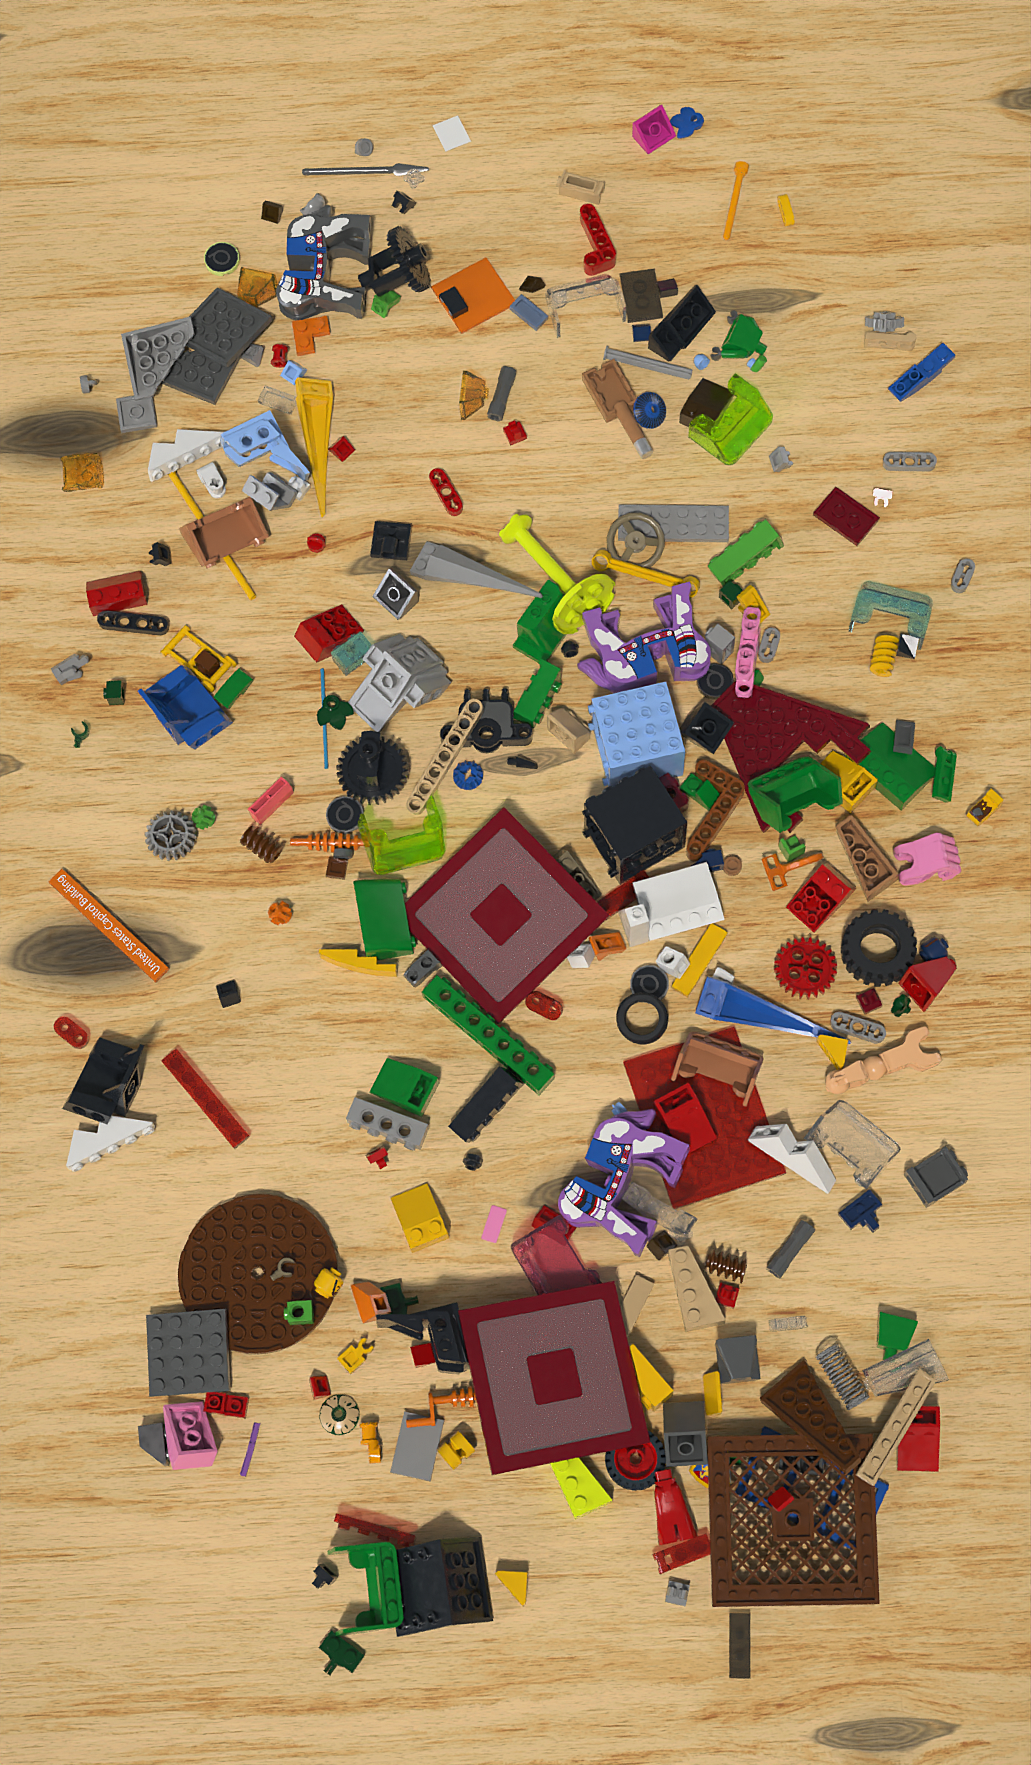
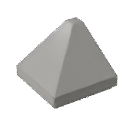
M250 344L241 358L253 366L259 367L263 347Z

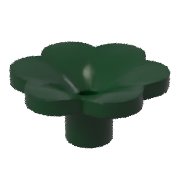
M905 994L896 998L893 1002L891 1013L896 1017H900L904 1013L908 1014L911 1011V1007L908 1006L911 1002L910 998Z

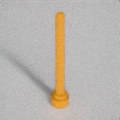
M743 161L736 162L734 167L736 179L723 235L725 240L730 239L742 180L749 169V164Z

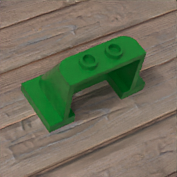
M547 580L539 591L542 594V598L535 597L517 622L518 638L513 644L515 650L539 663L540 659L548 662L567 635L557 631L553 625L552 618L555 608L565 594L562 593L558 585L550 580Z

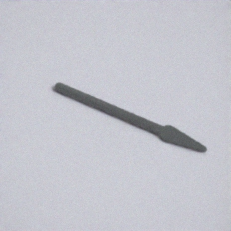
M397 163L394 166L304 168L302 174L394 173L396 176L429 171V168Z

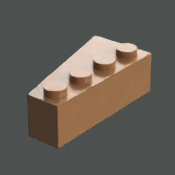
M852 815L836 826L838 837L867 902L899 880L897 871Z

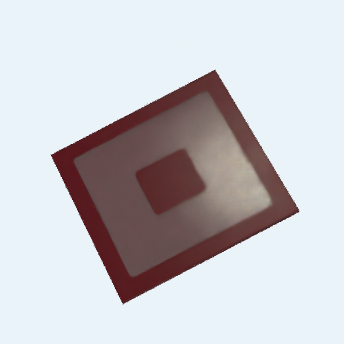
M505 807L405 903L409 931L432 953L497 1024H500L610 917Z
M615 1281L458 1310L491 1475L650 1443Z

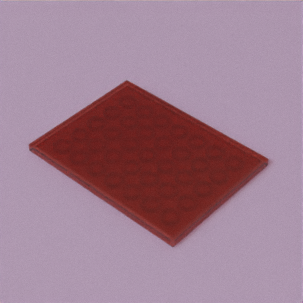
M735 1027L708 1035L742 1047ZM684 1043L623 1061L639 1111L654 1109L653 1104L655 1100L689 1083L717 1137L716 1140L687 1155L682 1166L683 1172L675 1188L669 1186L662 1177L673 1210L786 1174L782 1163L748 1141L756 1126L769 1125L756 1086L753 1088L747 1106H743L745 1098L737 1096L731 1084L697 1072L695 1076L690 1078L682 1077L678 1073L676 1080H671ZM656 1112L650 1128L646 1129V1131L661 1132L670 1136Z

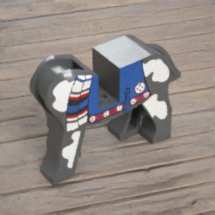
M326 205L319 210L295 218L289 224L287 229L286 255L290 270L284 271L276 289L279 309L284 316L292 320H303L320 313L335 311L349 313L358 319H362L367 298L365 287L346 289L330 284L329 261L336 258H351L364 265H368V258L371 256L370 215L340 214L331 217L332 208L330 205Z

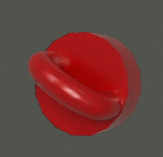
M315 533L307 537V545L310 551L318 553L324 550L326 542L321 534Z

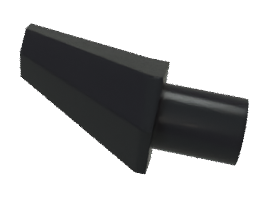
M516 756V758L508 757L507 759L508 765H515L520 768H538L536 763L521 756Z

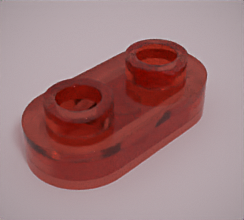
M532 991L525 999V1004L529 1010L549 1020H557L563 1013V1006L559 1001L539 991Z
M60 1017L55 1021V1032L73 1048L82 1049L88 1044V1034L71 1019ZM67 1025V1030L62 1031V1027ZM82 1037L81 1042H76V1039Z

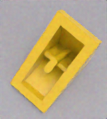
M819 1035L816 1042L836 1070H842L848 1040Z
M497 1571L495 1575L522 1606L526 1605L528 1573Z

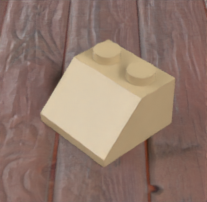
M561 708L547 715V730L574 754L590 739L589 727L584 723H579L571 711L567 712L564 708Z

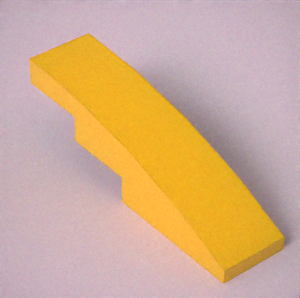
M319 949L321 959L338 967L369 975L397 977L396 964H378L377 957H359L358 949Z

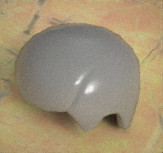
M316 193L314 198L300 212L303 215H307L325 206L324 198L319 193Z

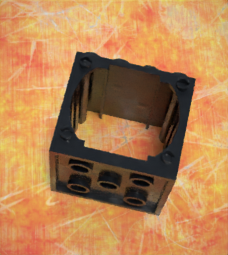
M651 766L640 768L635 772V775L624 777L619 781V784L614 787L609 786L605 788L600 795L591 796L584 803L582 814L584 816L585 831H582V834L586 839L590 837L610 869L607 871L608 875H610V878L615 876L619 884L626 882L685 848L687 821Z

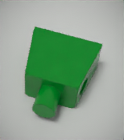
M883 1312L879 1313L877 1320V1348L885 1350L883 1361L895 1363L897 1353H906L918 1321Z

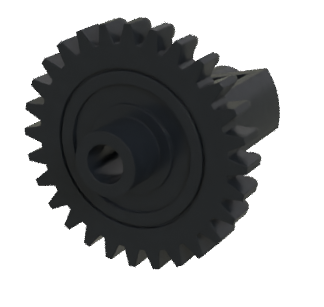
M397 226L389 230L387 234V241H389L387 245L391 247L368 258L369 270L358 275L361 286L365 287L366 291L372 289L378 297L407 282H410L408 287H411L412 290L422 292L430 286V275L427 272L428 268L425 266L428 254L421 243L416 245V242H413L412 236H409L408 231L406 232L404 228L402 229L401 226ZM394 264H399L400 267L382 276V270Z
M363 731L361 737H359V744L353 740V747L346 745L348 752H341L344 758H338V763L340 764L336 765L339 771L336 774L337 778H340L338 780L339 785H343L342 790H348V797L353 795L354 801L360 797L361 804L367 799L368 805H371L372 800H375L376 805H379V799L386 803L387 796L392 800V793L400 794L398 788H404L402 782H407V777L404 775H409V771L405 768L409 766L408 762H404L407 760L406 755H402L403 750L401 748L398 749L397 743L392 745L391 739H388L385 743V737H381L379 732Z

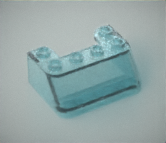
M872 581L864 582L857 596L848 632L853 631L855 622L860 624L869 622L873 609L910 618L908 633L912 637L920 639L918 649L921 650L933 601L927 595Z

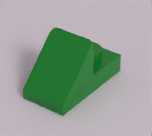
M692 773L680 786L682 792L708 811L711 810L720 796L709 780L703 782Z

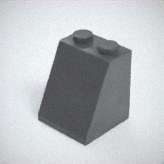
M704 1401L663 1403L666 1467L708 1465Z

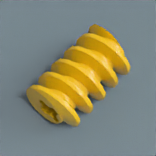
M881 635L875 639L876 644L874 645L870 671L877 676L889 677L892 675L889 671L894 669V666L891 664L895 663V659L892 657H895L897 654L893 650L898 649L896 644L899 643V639L891 635Z

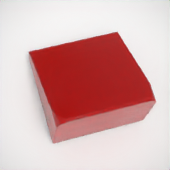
M344 436L338 438L328 448L341 462L346 460L355 451L354 447Z
M430 1343L410 1347L416 1368L435 1363Z
M780 1487L767 1500L777 1512H780L794 1500V1497L784 1487Z

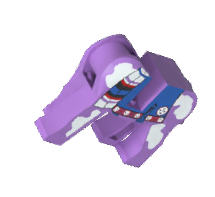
M690 581L672 586L671 595L654 599L653 607L665 629L645 633L627 643L623 642L618 634L620 622L618 610L602 614L601 608L582 612V620L590 644L600 656L602 664L595 658H589L580 661L577 664L578 669L586 674L594 683L608 689L613 694L656 684L657 671L653 660L659 659L663 655L666 656L674 681H695L703 677L710 667L711 649L708 642L693 628L692 606L689 600L691 595Z
M654 1109L622 1112L603 1121L595 1131L585 1159L589 1166L609 1174L604 1184L606 1189L576 1176L562 1190L558 1199L559 1211L567 1223L579 1228L602 1226L616 1239L627 1244L633 1251V1254L638 1257L641 1256L647 1241L650 1242L658 1223L655 1220L616 1209L628 1189L634 1166L655 1170L667 1181L669 1186L675 1188L683 1172V1163L690 1150L688 1144L664 1133L645 1131L650 1128L656 1116Z

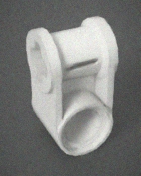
M213 462L196 470L201 482L213 498L219 499L225 495L226 489L223 485V479Z

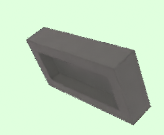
M896 720L893 752L912 754L915 722Z

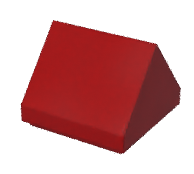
M326 1375L310 1377L309 1383L313 1400L331 1395Z

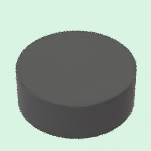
M334 849V858L348 860L353 856V850Z

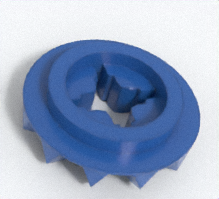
M465 760L454 769L453 780L459 788L472 790L481 784L483 771L480 765H477L474 761L467 762ZM471 769L472 777L469 776L465 781V775L462 773H467Z

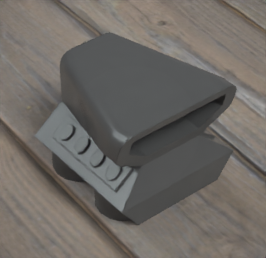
M756 1335L716 1340L715 1347L720 1384L749 1382L761 1379Z

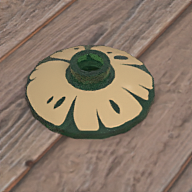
M334 1395L322 1404L319 1419L322 1427L327 1432L333 1435H345L357 1426L360 1411L352 1398L346 1395ZM338 1410L342 1411L343 1413L340 1418H337L335 1416V1413Z

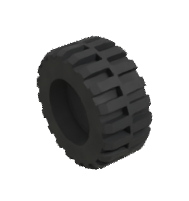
M872 909L869 914L865 911L861 913L859 918L855 917L851 924L847 926L842 939L843 964L847 965L846 970L849 973L853 972V978L857 981L859 979L864 980L863 984L868 986L869 983H874V987H880L884 983L885 986L892 985L893 981H900L908 968L912 966L917 953V938L913 936V928H908V921L905 918L900 920L899 914L895 912L893 915L888 914L889 910L883 909L882 913L878 912V909ZM870 934H884L895 943L897 954L889 962L877 963L871 961L863 954L861 941Z

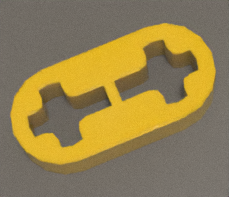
M788 195L777 196L778 207L784 226L794 225V214Z

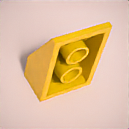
M427 1183L391 1197L392 1204L412 1253L449 1239Z
M632 1344L630 1346V1353L640 1396L642 1397L641 1403L647 1410L652 1409L655 1412L673 1396V1389L636 1346Z

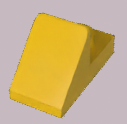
M749 585L737 596L741 604L738 606L741 613L744 614V610L747 607L759 608L761 611L760 623L770 615L754 586ZM750 613L747 615V618L753 620L757 618V615Z

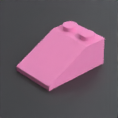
M203 1402L163 1406L167 1449L173 1470L209 1467L214 1462L218 1451L206 1412H203Z

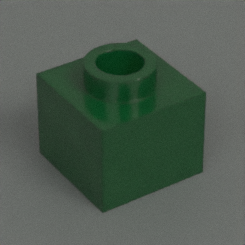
M729 581L719 590V598L732 610L740 603L737 596L742 592V589L738 584H733Z
M121 680L106 681V688H103L104 699H107L109 705H124V685Z

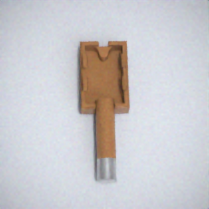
M615 359L601 364V369L596 371V368H592L582 373V381L605 422L608 423L618 418L642 459L650 457L653 454V450L632 414L637 398Z

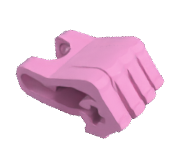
M934 833L919 840L896 846L893 850L894 857L899 861L907 860L913 864L911 868L901 871L899 882L904 886L922 883L930 879L937 872L942 881L952 879L961 872L959 865L960 857L957 855L958 848L954 846V838L941 833Z

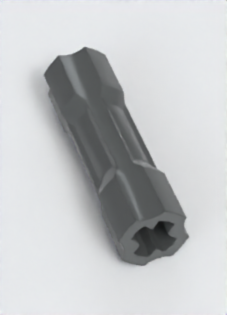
M501 367L493 400L487 412V417L491 420L502 421L507 399L516 377V370L512 367Z
M801 1220L780 1252L767 1266V1270L780 1279L795 1256L813 1235L815 1229L807 1222Z

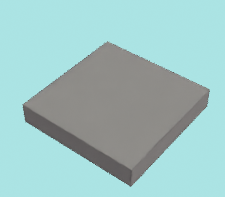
M134 396L116 399L121 433L157 427L153 397L135 401Z

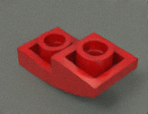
M207 1392L203 1412L246 1419L249 1398L228 1395L226 1393Z

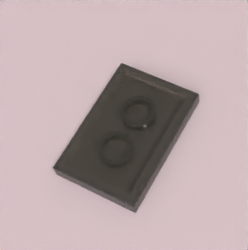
M655 268L619 273L627 323L663 318Z

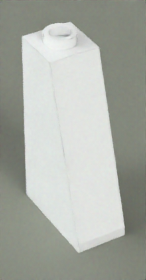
M644 904L618 911L629 947L648 942L649 919Z

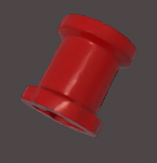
M275 344L272 346L273 359H271L270 364L276 368L285 367L287 364L285 357L288 347L282 344Z

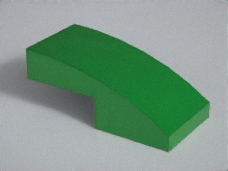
M239 668L222 685L213 698L227 709H230L239 695H243L254 679Z

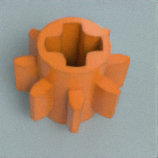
M281 901L280 903H273L269 907L268 915L271 918V922L278 926L280 923L282 925L288 923L292 912L289 904Z

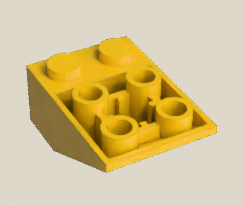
M832 751L820 763L841 778L843 799L841 806L850 814L876 788L878 779L862 766L857 765L835 751Z

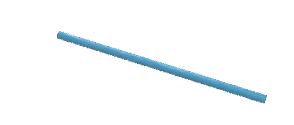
M320 669L321 698L323 702L325 698L324 669ZM325 724L323 725L324 769H328L327 727Z

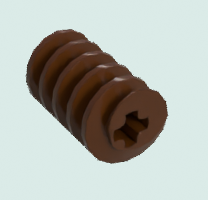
M253 825L250 826L240 839L241 845H246L248 850L258 854L260 859L264 858L266 863H273L280 856L284 845L281 844L279 847H276L277 840L270 843L271 836L265 839L266 832H262L259 835L260 828L257 827L253 830Z
M713 1248L708 1254L703 1272L707 1267H709V1274H712L716 1269L717 1276L720 1277L724 1272L725 1279L732 1275V1281L734 1282L740 1277V1284H742L747 1268L746 1259L743 1258L739 1263L738 1256L731 1260V1254L728 1253L724 1258L723 1251L716 1255Z

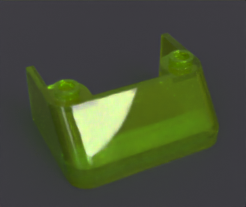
M433 795L429 796L426 810L428 816L423 820L424 831L389 840L384 830H369L364 813L360 814L357 826L374 873L385 875L443 858L445 854L443 826Z

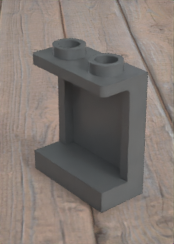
M946 1146L935 1155L914 1168H909L904 1173V1176L926 1208L968 1181L966 1169L958 1165L955 1153L951 1149L948 1150Z

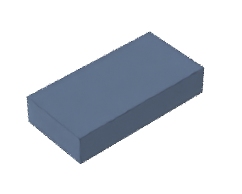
M522 294L510 305L509 309L535 331L548 320V315Z

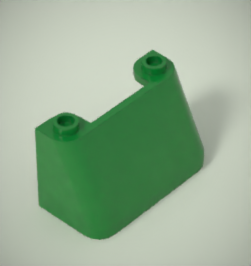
M362 879L353 881L366 957H377V960H384L414 954L413 948L416 947L415 937H410L403 894L407 893L405 882H401L400 879Z

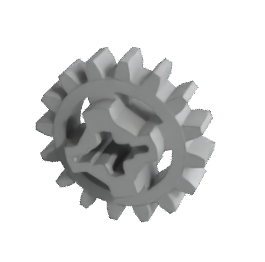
M890 311L874 312L873 316H865V326L873 327V331L894 332L896 328L904 327V317L896 316L895 312Z

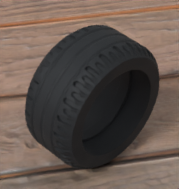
M638 992L631 994L621 1002L617 1010L616 1022L619 1031L627 1040L645 1045L653 1043L662 1037L668 1026V1012L658 997L650 993ZM638 1002L652 1004L659 1014V1022L656 1029L646 1035L633 1033L626 1024L627 1011Z

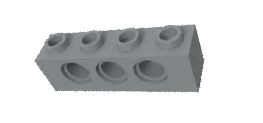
M356 1097L346 1117L349 1127L360 1130V1128L368 1131V1134L375 1137L379 1135L384 1136L388 1142L394 1144L400 1142L404 1144L405 1148L413 1151L415 1149L421 1150L429 1130L428 1124ZM366 1115L374 1116V1119L369 1123L363 1121ZM388 1121L392 1123L391 1128H382V1124L384 1122ZM408 1128L410 1129V1134L402 1136L400 1131Z

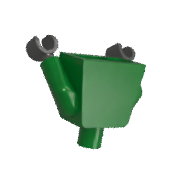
M735 310L731 311V317L727 316V322L731 324V327L721 346L723 350L720 351L718 347H713L712 352L717 354H711V359L718 361L721 356L728 359H744L751 356L754 351L763 355L767 346L759 342L763 332L759 329L754 318L742 314L738 315Z

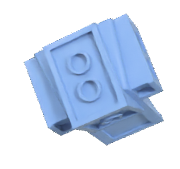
M270 410L222 433L220 436V442L225 455L238 467L271 452L272 455L269 457L271 462L297 474L304 481H307L310 472L290 450ZM267 445L265 449H259L260 447ZM249 452L251 453L250 456L243 457V455Z

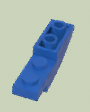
M942 343L918 365L912 366L888 390L900 402L907 399L942 373V369L955 358V354Z

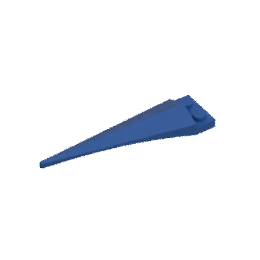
M707 976L695 1012L713 1020L774 1029L816 1038L819 1035L846 1039L732 983L711 976Z

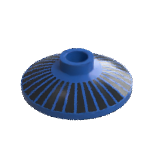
M643 393L635 400L633 406L634 417L644 428H657L666 417L665 403L655 393Z

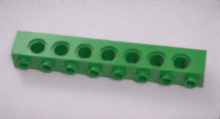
M436 975L422 991L423 998L540 1096L555 1079L553 1068L547 1063L543 1065L533 1051L528 1052L523 1048L524 1044L517 1038L515 1040L509 1036V1031L503 1026L499 1028L489 1014L484 1015L480 1012L481 1008L472 1001L470 1003L465 999L466 995L459 989L454 990L449 980L445 977L441 979ZM447 993L451 997L448 1000H442L440 998L441 995ZM457 1006H464L465 1010L458 1013L455 1011V1008ZM472 1018L480 1020L477 1025L469 1023ZM487 1030H492L494 1035L486 1037L484 1033ZM505 1042L509 1044V1047L506 1050H502L499 1048V1045ZM516 1055L524 1057L521 1062H515L513 1058ZM535 1067L539 1071L537 1074L531 1075L528 1073V1070Z

